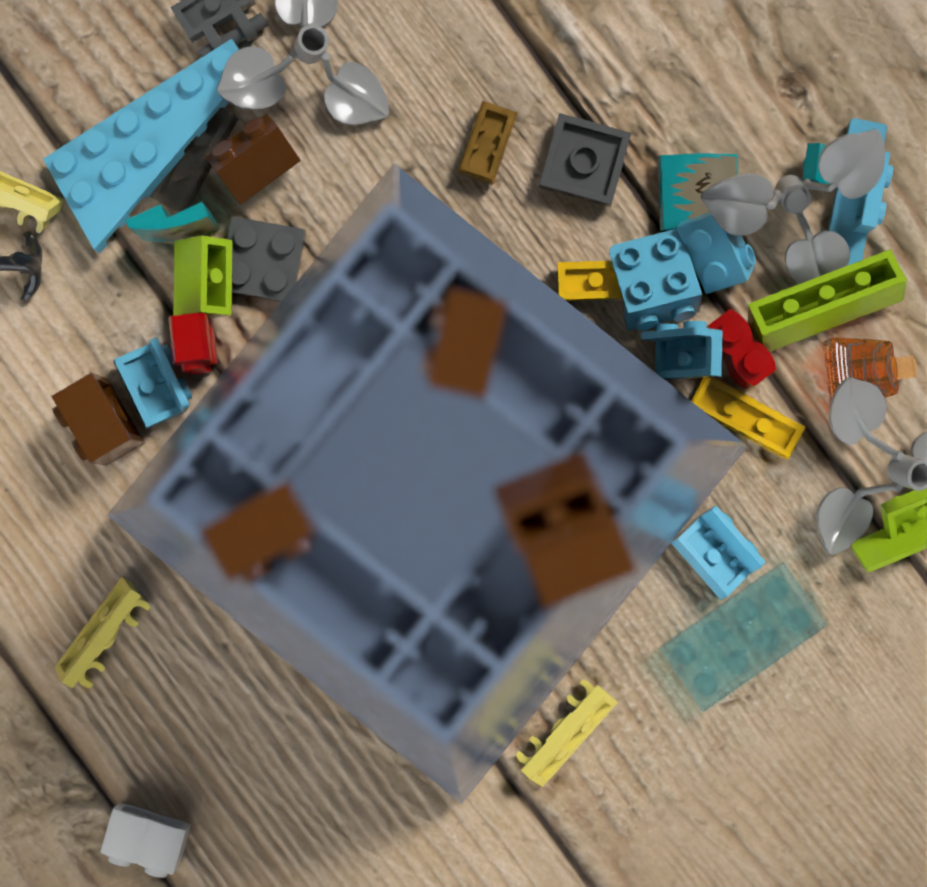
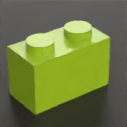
M201 235L174 241L173 316L204 313L207 314L208 318L232 315V240Z

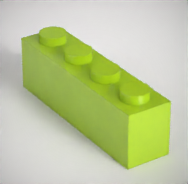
M889 249L749 303L748 325L755 340L771 352L902 302L904 300L907 279L892 250Z

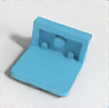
M677 229L611 246L609 256L624 301L623 319L627 331L633 329L639 331L650 330L656 327V324L672 319L676 322L685 321L692 318L695 313L700 312L702 292L687 246L683 244Z

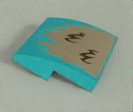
M696 153L658 156L660 231L677 229L680 222L709 213L710 211L701 199V194L717 182L739 175L738 154Z
M203 202L172 216L160 204L125 220L128 228L144 241L174 242L175 240L207 235L220 229L214 215Z

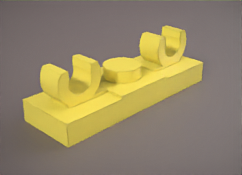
M0 171V207L19 210L17 223L21 226L29 221L30 215L37 220L36 232L40 234L49 226L50 218L61 211L64 198Z
M121 576L58 661L54 669L62 683L73 689L79 681L82 686L91 688L94 684L88 676H85V672L90 668H96L101 672L105 670L98 656L103 650L108 649L114 643L121 622L125 620L128 625L137 627L139 622L133 615H130L131 610L137 606L147 611L151 608L132 582Z
M582 679L580 684L587 691L586 697L580 701L570 694L566 697L569 704L576 709L553 725L550 736L545 740L546 743L544 744L538 738L531 736L529 740L536 747L535 754L532 757H527L520 751L516 753L517 759L525 765L521 771L541 787H544L618 704L598 684L594 687L591 683Z

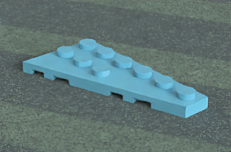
M232 38L43 158L90 244L99 254L108 245L106 241L119 226L122 228L126 224L125 220L131 218L129 214L143 198H148L185 155L184 150L196 136L199 138L208 128L206 124L220 108H225L229 103L219 95L217 88L228 59L239 50Z

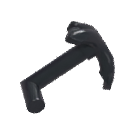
M30 231L22 234L25 238V245L29 250V255L23 252H14L10 256H0V271L28 273V281L24 285V294L20 298L24 302L32 298L37 292L42 278V248Z

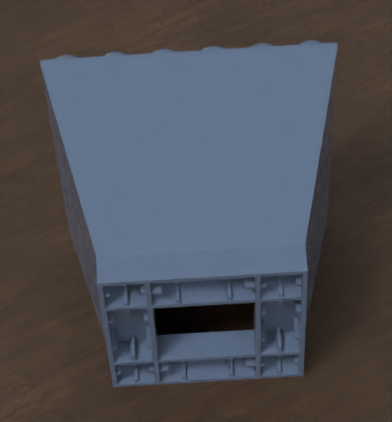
M393 163L107 516L453 798L463 804L748 446ZM450 289L508 302L485 402L428 389L429 377L420 375L427 346L436 348L440 329L432 328L438 299L447 301ZM583 450L597 478L611 516H616L638 572L545 609L522 553L518 554L502 517L492 487ZM284 481H290L319 533L309 538L313 547L290 560H287L284 553L266 562L270 571L244 585L241 577L228 582L199 529Z

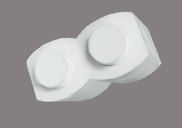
M119 803L112 810L100 853L109 856L108 861L112 864L128 867L131 863H136L145 867V873L154 877L165 878L167 874L173 875L179 869L191 824L172 817L155 814L136 806Z

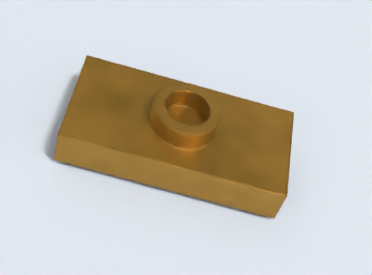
M482 100L458 169L459 174L494 185L518 112Z

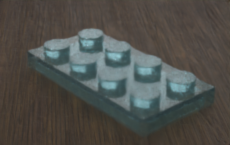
M781 562L658 649L700 710L704 712L828 625L784 562Z

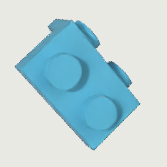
M710 212L679 223L677 231L683 244L687 246L692 264L706 294L746 282L755 267L756 258L752 247L749 244H745L742 236L724 231Z
M685 321L683 322V328H678L677 324H656L655 331L641 332V340L656 342L655 373L664 380L721 377L722 330L707 328V322Z
M156 337L149 340L148 345L113 360L115 368L145 430L187 412L189 408L188 400L192 399V395L183 378L177 380L172 366H174L172 352L167 344L161 346Z
M717 506L699 515L671 542L720 600L728 597L752 572L760 569L765 564V560L759 555L755 545L744 538L733 525L732 519Z

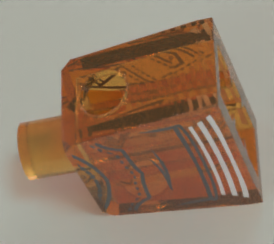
M833 337L823 341L830 403L838 386L848 377L872 383L882 392L884 398L898 394L897 380L916 377L917 367L914 356L894 357L892 341Z

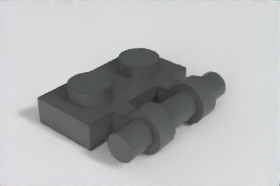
M182 0L170 7L192 43L206 36L210 44L198 50L201 58L231 38L236 45L244 40L250 42L258 37L257 32L269 26L261 12L249 20L246 17L244 11L255 5L254 0ZM234 18L238 26L219 37L215 29Z

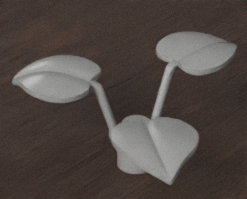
M275 0L276 12L283 23L287 25L301 24V30L294 43V50L279 65L274 67V60L266 50L253 46L239 49L228 59L217 88L222 98L237 107L248 110L267 109L278 103L286 92V84L278 73L282 72L297 58L307 64H313L320 60L323 63L327 78L332 82L324 92V104L328 113L336 121L346 125H362L383 120L389 115L385 91L379 80L368 68L359 63L347 62L340 67L337 76L332 71L329 61L330 55L325 52L329 38L322 27L329 24L334 18L338 6L337 0Z
M872 129L862 133L844 135L830 142L823 149L818 164L820 175L829 184L811 182L810 179L802 181L796 175H787L777 182L774 190L772 183L759 174H740L712 185L701 194V199L717 224L724 231L737 236L749 235L759 230L767 220V210H773L778 202H780L785 211L795 214L806 239L796 240L789 244L785 254V263L791 277L798 284L848 266L850 259L848 244L838 233L825 230L814 236L812 235L803 213L811 201L809 190L831 192L838 188L840 193L849 199L861 197L871 191L878 183L885 164V146L882 135L877 129Z
M852 377L844 379L832 397L829 408L831 429L834 435L845 444L853 445L864 436L867 441L891 455L893 459L888 465V474L892 483L857 490L855 494L847 488L839 487L828 492L823 497L817 509L816 523L824 548L831 555L840 553L850 547L868 529L873 517V507L869 501L862 499L863 496L887 491L900 492L903 486L917 491L927 488V431L920 434L912 442L911 456L896 451L874 437L870 431L877 429L884 421L887 409L886 400L882 392L875 385Z

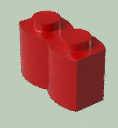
M729 309L707 326L709 329L722 330V359L725 360V366L731 378L742 388H752L776 371L772 355L765 346L753 340L752 331L748 323L736 311Z
M204 313L170 316L169 327L173 364L180 366L183 372H188V375L211 373V367L218 365L213 319L208 318L207 314Z

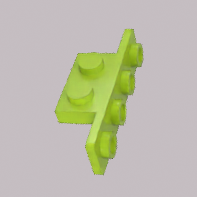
M927 488L921 491H910L880 504L884 529L858 539L851 545L853 553L866 572H872L927 549Z

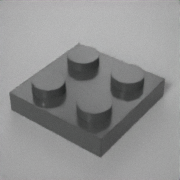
M559 113L539 188L611 207L631 133Z
M231 216L227 239L232 240V294L281 302L298 281L306 230Z

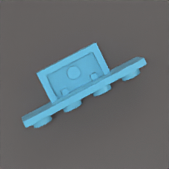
M852 118L848 124L847 135L877 129L885 143L887 125ZM885 152V164L882 175L871 191L861 197L849 199L844 197L839 189L836 188L828 231L838 233L847 242L850 251L848 265L863 259L867 234L875 229L877 224L881 225L886 212V202H881L883 190L889 187L893 175V166L888 165L890 159L889 152Z

